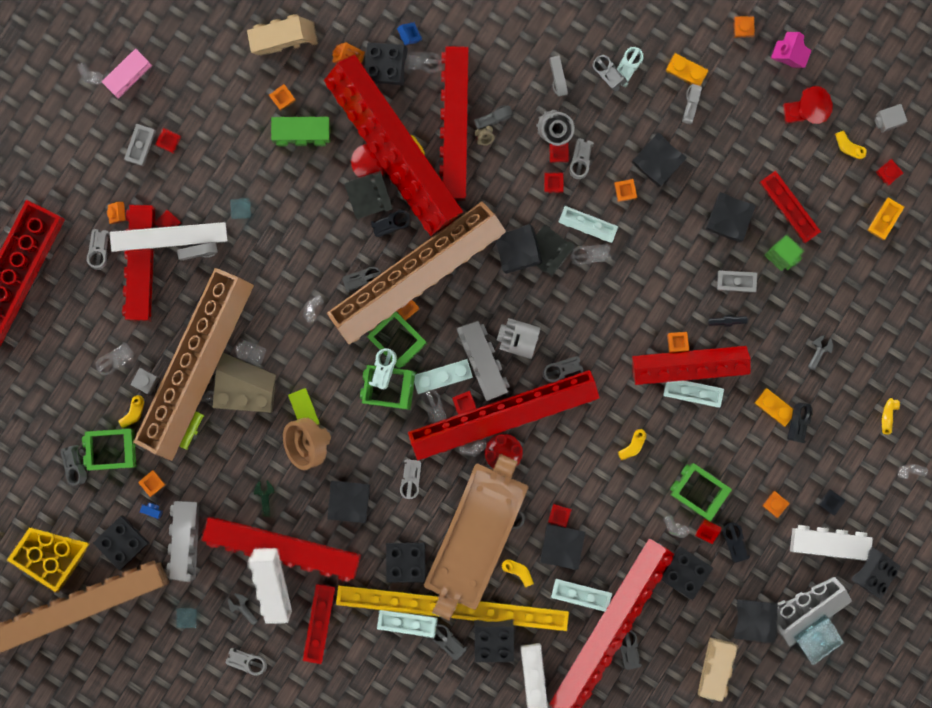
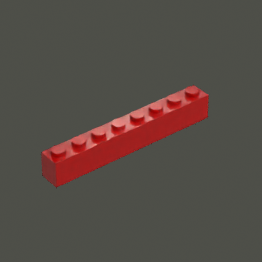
M445 46V52H442L441 62L445 63V71H441V82H445V90H441V101H444V108H441L440 120H444V127H440V139H444V146H440V158H443V165H440L439 176L443 177V183L456 201H466L468 47Z

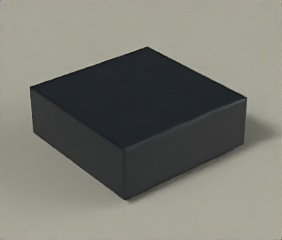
M829 489L818 505L835 516L846 500Z

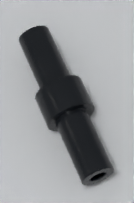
M725 315L723 318L708 319L709 326L724 325V327H732L734 324H747V316L732 317V315Z

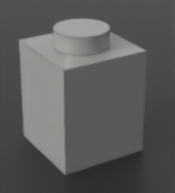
M901 104L879 111L875 118L876 126L882 132L902 126L908 122Z
M139 368L131 385L151 395L160 377Z

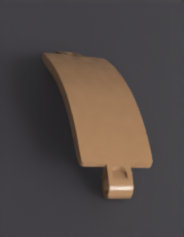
M500 454L493 470L480 464L474 466L456 513L424 583L425 588L440 594L432 611L433 614L450 621L458 603L472 609L478 607L528 491V485L512 479L517 461Z

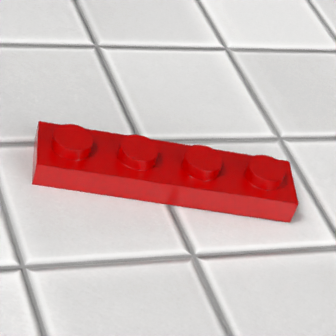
M776 170L759 182L804 244L821 232Z
M316 584L303 661L322 664L335 593V587Z

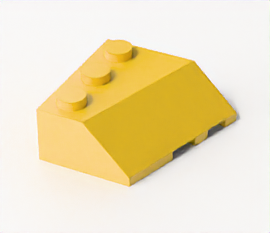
M29 528L7 561L54 592L59 593L80 563L90 543Z

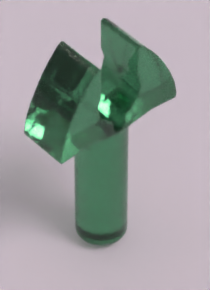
M268 480V488L265 494L261 490V481L257 483L254 490V495L258 494L261 497L263 517H270L269 496L271 493H276L273 485Z

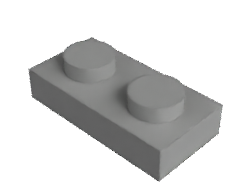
M136 124L124 160L144 166L156 131Z
M718 271L717 290L756 292L757 273Z

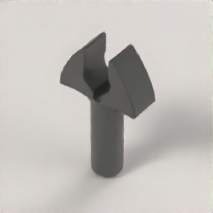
M825 335L818 337L811 343L816 346V352L808 366L809 369H816L824 352L832 353L833 343L831 338L823 348H821V341Z
M234 593L240 600V606L235 605L229 598L228 604L231 613L235 610L240 611L252 625H255L258 619L245 606V601L249 598L245 595Z

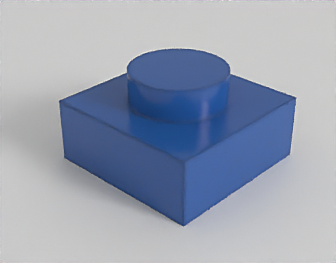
M414 22L403 24L397 28L405 45L418 43L422 40Z
M150 502L148 505H142L140 509L141 513L157 519L161 518L163 511L159 510V505Z

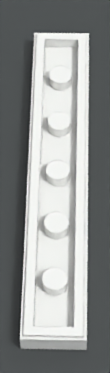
M225 222L109 233L111 252L227 242Z

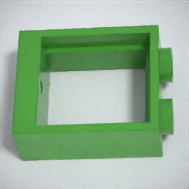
M395 311L391 317L384 319L373 330L367 331L369 333L367 338L379 350L385 349L374 337L395 317L417 339L395 363L398 369H402L427 342ZM388 351L383 352V354L387 357Z
M367 365V369L363 371L364 388L360 392L362 403L411 410L416 372L393 368L392 374L404 375L400 403L371 400L373 386L369 384V382L373 381L377 366Z
M134 429L85 432V436L82 437L83 447H86V455L83 457L84 467H87V470L137 467ZM124 434L125 463L94 465L92 436Z
M691 463L690 466L686 464L681 471L683 476L680 481L676 480L671 486L670 490L672 492L670 495L706 520L711 521L732 489L696 464ZM694 471L721 488L705 512L679 494Z

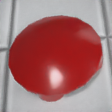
M820 86L804 89L800 100V116L813 124L825 122L833 110L830 94Z
M367 144L358 147L353 153L351 165L354 173L359 178L381 171L382 176L385 174V169L381 167L380 162L374 153L370 151Z
M499 434L488 441L485 448V458L493 469L500 454L517 461L518 466L523 457V449L520 442L514 436Z

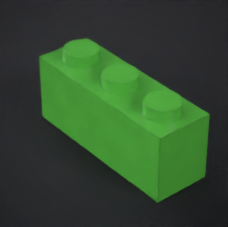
M271 117V140L273 143H276V146H288V143H295L296 146H306L307 143H314L315 146H325L326 143H330L329 117Z
M786 235L764 256L782 271L785 268L788 270L795 266L802 259L800 254L803 250Z

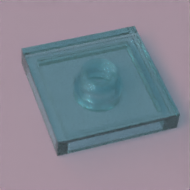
M823 615L794 637L812 665L844 643L826 615Z

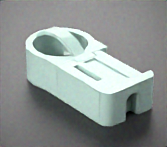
M637 47L629 48L617 68L620 74L627 79V82L642 63V51ZM631 51H634L633 55L628 61L627 54ZM639 53L640 61L636 64H632L636 55Z
M382 349L377 353L375 361L377 367L373 381L369 382L370 385L387 389L394 365L397 362V356L394 351ZM388 351L383 365L380 361V356L383 352ZM391 354H392L393 360H392V362L389 364V361H390V358H391Z

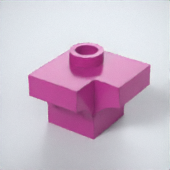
M787 32L784 41H777L771 59L785 63L792 68H805L812 50L805 46L802 33Z

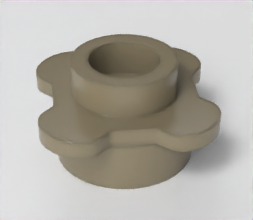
M491 126L475 131L479 145H489L495 139Z

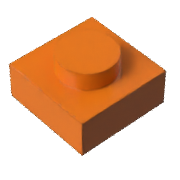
M754 16L734 18V37H754Z
M285 84L269 94L280 111L296 101Z
M633 179L614 183L618 202L637 199Z
M115 202L108 205L107 216L109 224L126 221L124 202Z
M411 300L405 307L399 308L397 312L406 321L420 308Z
M687 332L667 334L669 353L689 351Z
M154 470L138 482L149 497H152L166 485Z
M773 491L762 506L778 518L790 503L776 491Z

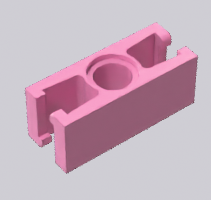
M135 49L102 83L119 98L152 65Z

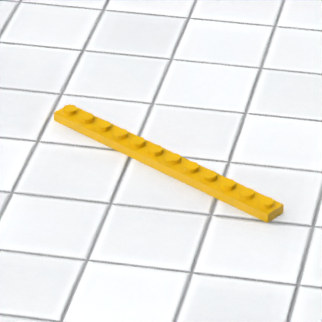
M338 585L336 605L438 616L433 614L432 611L439 596ZM480 601L476 609L458 603L451 618L488 622L513 620V624L517 626L567 631L569 611Z

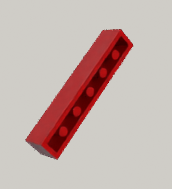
M129 205V210L126 211V221H129V229H126V231L155 228L156 208L153 205ZM154 248L125 251L124 256L127 259V267H124V278H127L126 286L123 287V297H126V305L122 307V315L128 321H151Z
M747 346L632 356V373L635 385L749 375L750 355Z

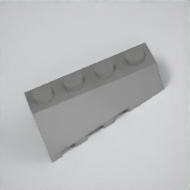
M479 321L457 328L486 402L508 393L507 388H510L506 377H501L499 371L502 370L498 359L494 360L492 353L495 350L491 341L488 343L486 341L485 335H487L484 324L480 325Z
M174 501V505H171L170 516H173V524L169 526V536H172V544L169 543L168 555H171V561L167 564V574H170L169 579L192 581L196 578L200 502Z
M835 577L812 587V590L809 592H801L787 602L783 600L777 603L776 630L790 647L851 603L852 600L843 585Z

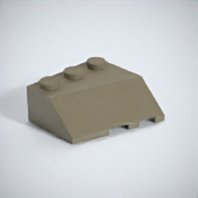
M222 353L216 367L213 408L273 413L276 375Z

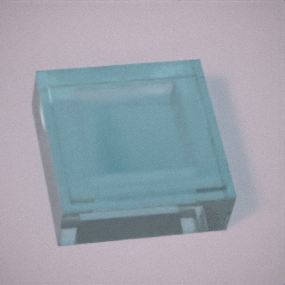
M249 198L230 200L232 220L251 218Z
M197 608L176 609V628L197 627Z

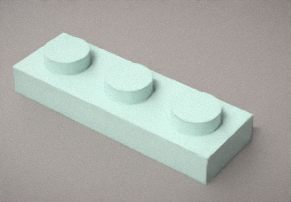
M567 206L564 207L559 219V223L567 227H572L611 243L618 229L616 225Z
M465 359L416 374L414 383L417 393L421 394L473 378L468 360Z
M689 381L666 382L663 396L720 408L724 389Z
M555 579L551 598L605 612L610 604L612 593Z
M380 610L377 629L434 638L437 618Z

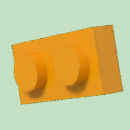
M676 53L666 69V72L690 84L701 86L709 71Z
M889 197L886 198L867 231L885 240L903 211L904 206Z
M767 388L754 402L755 405L783 427H786L792 419L793 408Z

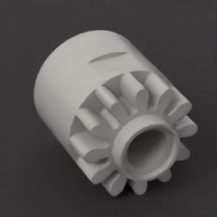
M545 111L539 117L538 124H536L541 138L552 145L566 144L574 134L572 119L560 111ZM557 123L556 130L552 131L553 125Z
M508 318L507 325L501 324L497 341L501 342L499 349L531 359L541 327Z

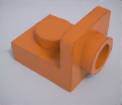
M348 43L339 44L333 51L334 57L332 62L338 63L355 54L362 63L365 52Z

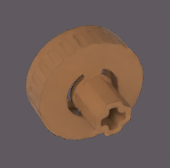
M301 418L289 422L283 431V444L290 461L301 470L316 467L324 462L327 452L326 445L330 444L331 440L330 433L326 428L320 429L309 418Z

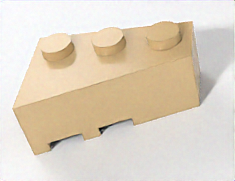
M294 14L288 16V19L272 20L268 25H254L253 29L247 30L251 53L263 55L279 52L283 48L290 46L299 48L301 43L310 42L312 45L318 44L314 22Z
M709 638L697 693L700 697L723 701V697H727V683L732 675V664L736 656L737 645L729 641Z

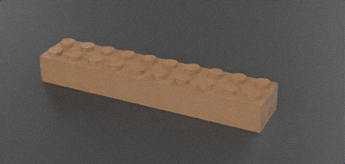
M480 202L331 309L327 314L348 344L356 342L367 331L373 330L381 321L391 317L392 313L399 308L405 307L409 301L420 296L424 290L437 284L445 275L452 273L456 267L469 261L477 252L483 251L488 244L498 240L506 231L496 215L483 202Z
M214 268L134 439L135 444L158 456L173 460L254 287L253 284Z
M155 560L141 565L142 569L139 571L137 568L124 572V577L120 578L117 575L104 580V585L100 582L87 587V592L85 593L83 590L68 595V600L63 597L50 602V607L46 604L33 609V614L31 615L30 612L14 617V622H12V619L1 622L0 653L169 584L162 563H156Z

